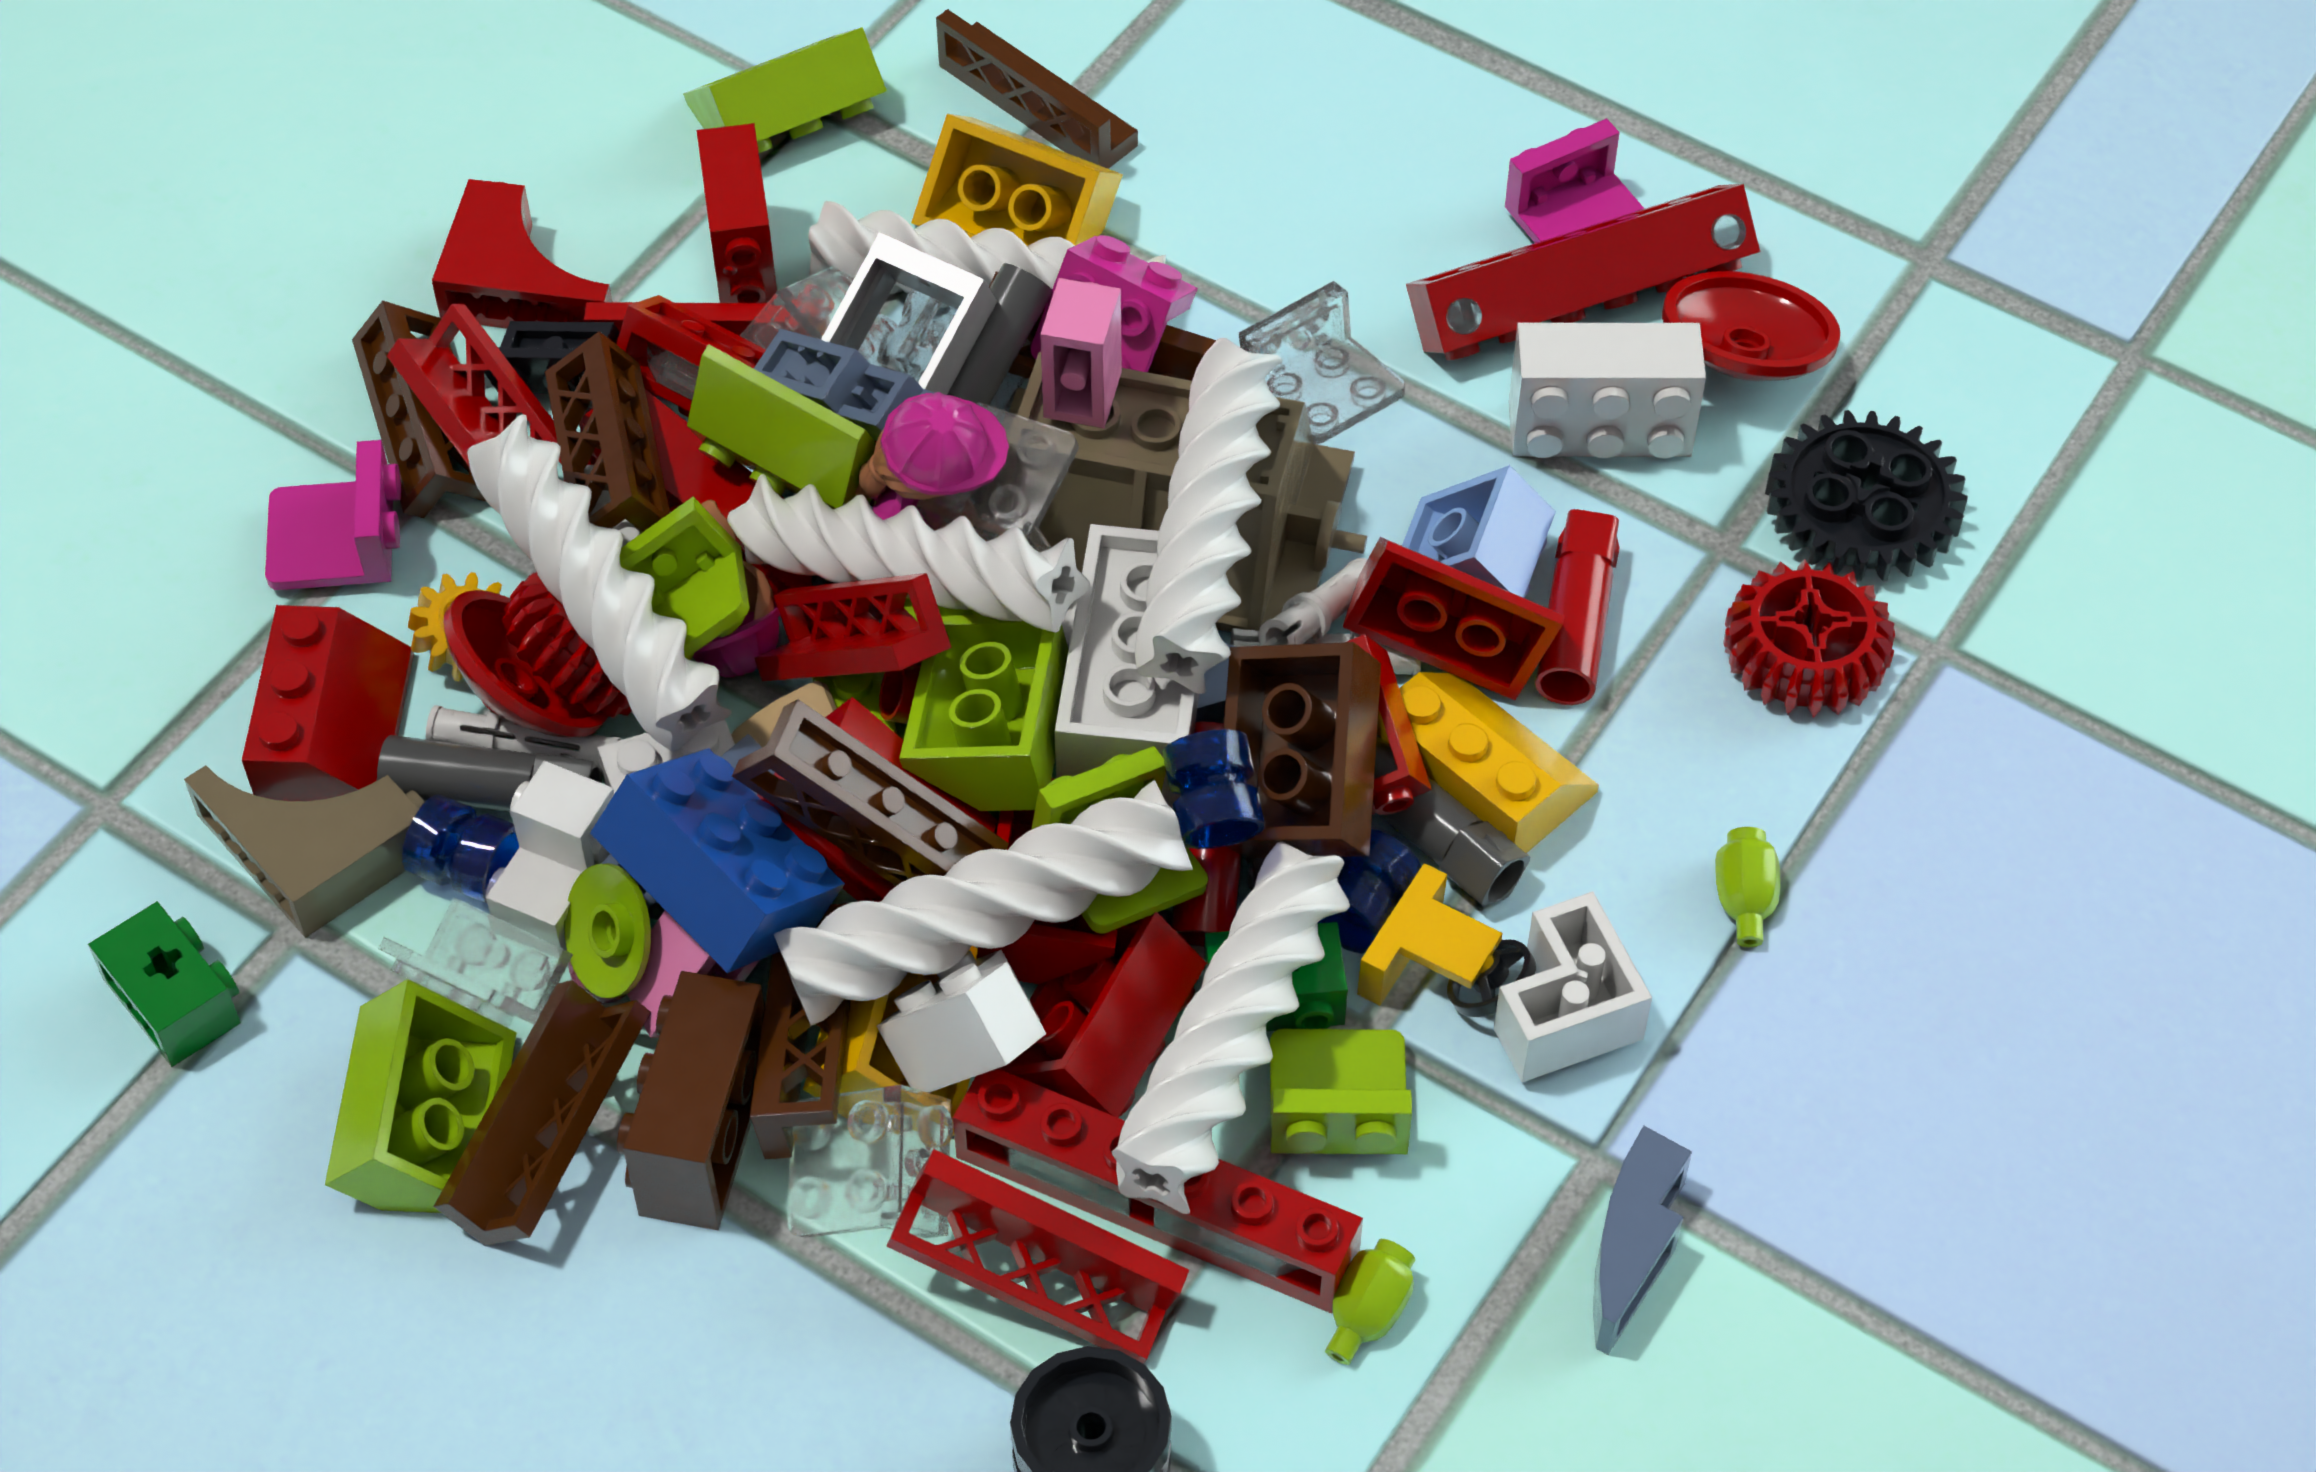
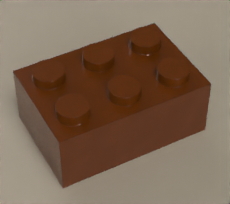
M1354 642L1230 647L1231 655L1229 656L1216 841L1245 858H1266L1277 842H1284L1311 856H1369L1381 663Z
M681 971L673 996H663L656 1019V1033L660 1035L654 1054L645 1053L641 1060L637 1075V1092L640 1094L635 1113L626 1112L624 1114L617 1137V1151L619 1154L625 1155L627 1164L625 1185L633 1189L639 1216L719 1231L752 1123L750 1112L765 1011L760 984Z

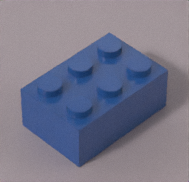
M710 748L627 774L590 834L725 972L729 973L780 952L774 937L775 933L795 927L816 928L845 883L827 866L825 858L817 850L807 846L781 820L780 814L772 805L761 800L750 788L732 777L734 768L727 760L716 755Z

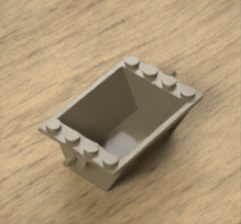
M1039 352L1026 389L1017 388L1003 426L1009 444L1005 466L992 482L971 491V498L976 504L975 508L987 537L993 540L1011 527H1018L1024 533L1029 544L1039 553L1050 549L1065 538H1072L1074 541L1076 567L1082 573L1090 524L1159 531L1164 514L1168 509L1169 482L1179 459L1180 433L1185 417L1189 412V396L1192 381L1122 368L1105 428L1043 418L1041 352ZM1276 397L1280 402V407L1264 415L1256 424L1259 437L1271 450V454L1267 458L1255 463L1246 472L1248 482L1260 497L1261 503L1257 507L1245 512L1236 521L1239 533L1250 546L1251 553L1247 557L1235 562L1226 571L1229 584L1239 595L1241 604L1237 608L1225 613L1216 622L1217 630L1232 632V628L1259 631L1260 627L1267 620L1276 617L1282 612L1283 605L1289 599L1299 593H1309L1319 587L1331 548L1362 554L1365 552L1367 544L1366 535L1336 530L1342 512V501L1353 466L1355 451L1314 444L1305 402Z

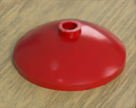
M1715 271L1689 276L1670 288L1666 294L1662 309L1663 323H1700L1704 364L1719 373L1742 380L1780 381L1805 376L1828 364L1835 356L1840 341V326L1835 316L1822 302L1809 293L1786 282L1752 273Z
M472 590L461 593L454 599L444 614L443 623L446 643L466 683L489 710L516 725L555 737H584L595 733L603 725L609 716H605L600 711L596 714L588 712L583 704L579 702L570 704L564 694L557 690L551 691L550 685L539 676H533V668L527 662L517 657L518 648L507 640L506 634L508 631L501 621L505 615L504 607L511 598L489 591Z

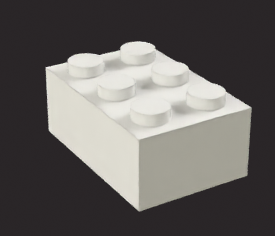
M1518 323L1508 400L1512 457H1692L1706 381L1700 323Z

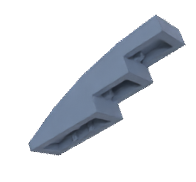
M784 329L779 330L754 367L755 370L864 428L876 442L885 427L888 415L904 400L925 393H936L924 389L909 374L870 364L856 349Z

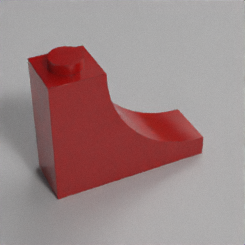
M468 179L432 278L440 318H443L451 304H465L480 325L508 328L510 321L584 322L586 302H612L610 284L594 282L570 274L554 265L537 250L530 240L533 225L525 185Z

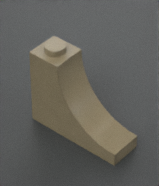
M206 765L184 779L197 816L305 938L435 852L428 825L433 823L434 819L428 806L415 791L411 790L405 794L388 775L357 791L313 801H282L250 794L228 784Z

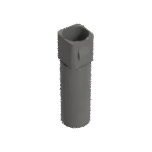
M1003 263L990 286V290L997 299V303L947 394L971 401L986 410L1053 293V290L1042 280L1008 263Z
M389 735L385 739L379 755L377 781L388 775L405 794L413 790L423 801L510 812L511 801L517 788L524 781L530 782L543 761L602 783V772L595 761L577 759L568 754L561 753L560 756L533 754Z
M1377 735L1374 779L1398 770L1390 744L1379 735ZM1429 776L1428 779L1432 790L1413 797L1414 803L1403 811L1389 815H1379L1438 864L1440 871L1446 873L1460 889L1466 891L1482 906L1509 897L1531 858L1509 840L1502 831L1497 830L1488 821L1483 822Z

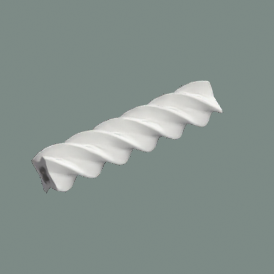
M825 201L818 222L810 227L808 234L811 249L809 283L839 285L848 282L852 284L876 238L881 233L984 279L988 287L995 272H999L1003 263H1008L1031 273L1053 289L1067 249L1075 245L1061 237H1047L1027 246L1013 232L1004 228L987 229L970 238L961 227L947 219L931 220L913 229L903 217L890 210L875 211L857 220L843 205L832 201ZM1166 255L1154 257L1146 262L1165 264ZM898 282L894 284L890 294L905 291L907 294L922 301L943 303Z
M1219 338L1207 350L1196 368L1190 386L1189 412L1185 417L1180 433L1179 459L1169 482L1168 509L1164 514L1159 529L1158 558L1153 565L1147 584V609L1142 616L1136 634L1135 662L1136 671L1140 676L1172 679L1191 691L1202 694L1206 692L1205 672L1228 659L1231 655L1229 647L1219 636L1215 624L1225 613L1237 608L1241 604L1239 595L1229 584L1226 571L1235 562L1247 557L1251 553L1250 546L1239 533L1236 521L1245 512L1257 507L1261 503L1260 497L1248 482L1246 472L1255 463L1267 458L1271 454V450L1259 437L1256 424L1264 415L1280 407V402L1271 393L1265 377L1277 365L1282 363V358L1279 355L1250 353L1227 338Z
M519 415L500 435L473 445L468 449L470 470L476 486L487 503L501 515L505 527L516 545L532 560L536 572L547 590L563 604L567 617L578 635L594 649L601 668L611 683L626 696L632 713L642 728L659 744L672 752L678 751L698 731L731 715V710L716 703L720 679L719 670L713 665L694 662L685 658L684 644L687 625L683 620L660 616L652 612L651 601L654 591V578L649 574L628 571L621 567L619 556L623 542L622 533L619 530L595 526L589 522L588 510L591 501V489L588 486L567 483L558 478L557 466L561 447L558 443L537 440L528 436L527 416Z
M764 474L758 477L749 500L730 511L727 517L728 524L744 544L748 564H769L785 572L797 575H818L834 583L927 573L938 606L948 609H971L983 616L1002 621H1024L1036 628L1055 633L1060 630L1069 606L1086 594L1090 587L1089 580L1076 567L1074 541L1072 538H1065L1050 549L1039 553L1029 544L1024 533L1018 527H1011L997 538L985 541L976 533L966 516H959L945 527L934 531L924 522L919 511L913 505H908L893 517L882 520L874 513L864 495H857L845 505L832 509L823 501L816 487L813 484H808L797 494L783 499L773 490Z
M1153 780L1142 788L1134 799L1119 797L1103 800L1091 805L1080 813L1072 824L1053 823L1041 825L1019 837L1008 850L988 849L977 851L965 856L954 864L945 876L923 875L913 877L901 882L890 890L881 902H851L837 908L826 916L817 928H787L775 933L774 937L795 991L812 1026L825 1020L835 1012L844 999L868 1001L887 995L901 983L908 972L930 975L952 968L963 959L971 946L993 949L1012 944L1027 932L1034 920L1057 923L1078 917L1090 906L1098 893L1114 897L1130 896L1145 888L1153 880L1161 867L1176 871L1193 870L1181 837L1178 818L1174 810L1166 803L1156 781Z
M1277 842L1266 856L1257 875L1254 889L1238 908L1232 921L1228 938L1222 943L1209 963L1201 989L1185 1007L1177 1025L1174 1040L1158 1058L1150 1075L1146 1093L1129 1112L1122 1127L1118 1146L1112 1151V1155L1116 1159L1118 1187L1122 1195L1129 1198H1152L1183 1214L1190 1213L1184 1194V1182L1192 1177L1215 1170L1219 1163L1218 1154L1212 1140V1128L1221 1122L1242 1116L1246 1111L1245 1100L1240 1089L1239 1075L1248 1069L1267 1064L1273 1058L1272 1049L1266 1035V1023L1275 1017L1294 1012L1299 1007V1001L1292 984V972L1301 966L1321 961L1325 956L1318 936V922L1325 917L1345 912L1350 907L1349 900L1337 880L1344 865L1343 859L1339 856L1307 855L1284 842Z

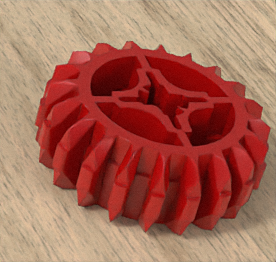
M1806 559L1794 571L1781 561L1776 569L1773 570L1772 575L1759 570L1755 578L1752 579L1751 585L1742 584L1741 589L1736 594L1735 602L1732 603V607L1727 611L1725 620L1727 628L1724 634L1723 645L1725 653L1730 655L1731 673L1743 674L1744 691L1761 688L1763 705L1775 699L1783 701L1787 715L1796 706L1807 707L1813 718L1821 711L1822 706L1825 705L1837 715L1846 707L1847 701L1860 706L1862 701L1867 698L1868 691L1876 692L1878 686L1882 684L1886 669L1890 668L1894 650L1892 646L1895 630L1894 623L1888 620V603L1875 601L1874 585L1857 587L1854 571L1843 577L1835 575L1831 562L1822 570L1811 569Z
M533 572L525 581H521L510 595L511 600L504 607L505 615L501 620L508 631L506 634L507 640L518 648L517 657L527 662L533 668V676H539L550 685L551 691L557 690L564 694L570 704L579 702L583 704L588 712L596 714L600 711L605 716L612 718L618 714L628 716L632 710L626 696L611 683L601 668L594 649L578 635L567 617L563 604L547 590L537 572Z

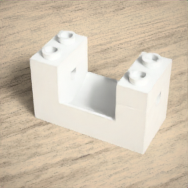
M1090 524L1082 574L1090 582V587L1086 594L1077 599L1055 726L1056 778L1066 775L1073 777L1102 766L1116 755H1131L1155 746L1168 764L1162 795L1168 806L1174 810L1179 821L1180 832L1182 833L1199 694L1172 679L1140 676L1136 671L1135 662L1136 634L1142 616L1147 609V584L1153 565L1158 558L1157 544L1159 531Z

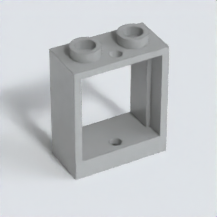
M879 233L821 340L858 351L894 284L898 282L958 309L918 382L926 390L939 391L947 395L993 311L997 299L984 279Z

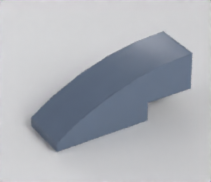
M1643 1125L1624 1159L1610 1196L1595 1267L1593 1296L1596 1349L1606 1355H1609L1675 1252L1684 1218L1669 1208L1685 1185L1692 1151Z

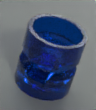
M1230 729L1197 732L1169 743L1162 750L1169 791L1180 795L1172 805L1179 821L1181 837L1186 848L1214 849L1231 846L1247 841L1265 829L1258 789L1246 783L1254 776L1246 734Z
M440 794L431 796L422 804L407 831L402 853L404 869L412 875L440 886L451 883L453 890L487 904L485 896L490 879L499 868L507 867L519 849L514 823L489 813L477 817L476 810L471 806Z
M1371 829L1369 856L1340 857L1343 859L1344 865L1337 880L1349 900V909L1345 912L1325 917L1318 922V924L1337 922L1341 948L1360 954L1367 951L1421 868L1418 858L1407 846L1395 837L1375 829Z

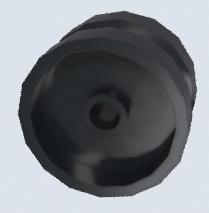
M1086 1346L1057 1353L1034 1368L1015 1394L1010 1420L1014 1472L1170 1471L1172 1415L1164 1387L1145 1364L1119 1350Z

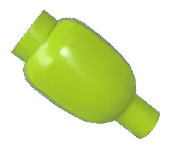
M1738 827L1727 833V843L1716 853V885L1723 909L1736 921L1737 944L1742 947H1757L1764 942L1763 920L1775 911L1779 902L1780 865L1776 850L1766 841V832L1757 827Z
M1381 1238L1374 1249L1359 1251L1354 1256L1344 1273L1333 1299V1317L1337 1330L1325 1349V1353L1341 1364L1350 1365L1362 1342L1380 1339L1396 1323L1407 1305L1414 1288L1411 1268L1416 1259L1406 1248L1391 1240Z

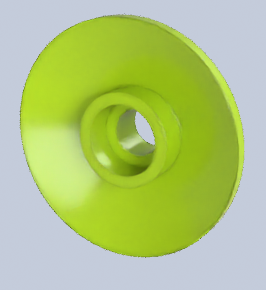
M596 864L588 867L578 876L569 893L567 901L570 902L567 918L564 921L565 942L571 965L585 988L602 998H616L632 991L644 974L651 946L650 918L644 896L634 878L626 870L615 864Z

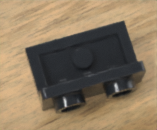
M510 321L501 346L498 348L532 393H548L545 376L546 370L600 331L615 344H617L620 332L613 322ZM490 370L484 371V374L498 392V380ZM585 370L568 382L569 391H575Z

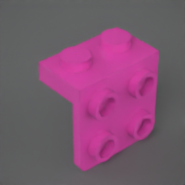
M1607 118L1585 128H1577L1566 136L1537 148L1527 149L1510 159L1505 208L1534 243L1644 209L1614 174L1620 132Z
M1094 236L1067 249L1052 289L1053 293L1046 304L1031 344V354L1037 359L1038 353L1041 352L1040 334L1058 278L1093 282L1103 286L1121 288L1122 368L1147 373L1167 322L1190 309L1198 288L1181 280L1182 274L1175 268L1160 262L1148 263L1130 254V247L1124 242L1110 236Z
M382 440L357 441L356 480L353 482L278 487L270 493L265 577L270 588L274 590L391 582L392 549L400 548L399 520L397 512L393 511V501L401 500V478L398 464L387 463Z

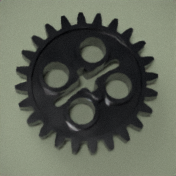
M1850 410L1844 411L1842 424L1836 425L1831 418L1824 414L1820 417L1818 430L1803 423L1800 425L1797 439L1786 436L1783 440L1781 453H1774L1765 489V494L1769 495L1766 511L1767 514L1777 516L1774 529L1776 534L1792 532L1788 547L1791 551L1799 550L1806 546L1811 549L1808 564L1814 565L1823 558H1827L1832 561L1831 565L1835 575L1845 565L1853 567L1856 581H1862L1866 569H1875L1883 582L1888 581L1891 567L1894 566L1905 576L1910 577L1913 574L1916 561L1930 568L1933 566L1936 552L1947 554L1952 538L1959 535L1968 496L1962 494L1966 480L1965 476L1953 474L1957 462L1956 457L1946 456L1939 458L1943 443L1940 439L1923 444L1920 441L1923 430L1921 426H1917L1907 433L1900 431L1901 422L1898 416H1894L1885 426L1878 423L1875 411L1868 413L1864 423L1857 422Z

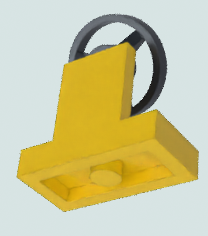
M1424 863L1361 958L1357 995L1381 1006L1411 959L1449 978L1447 995L1459 1013L1468 1017H1483L1496 1013L1498 995L1495 996V990L1507 979L1509 968L1524 957L1523 968L1515 980L1517 981L1535 975L1536 962L1522 942L1511 939L1502 940L1503 933L1443 904L1447 874ZM1463 985L1469 989L1473 986L1477 992L1481 993L1483 1002L1465 1003L1460 1001L1459 992L1461 986Z

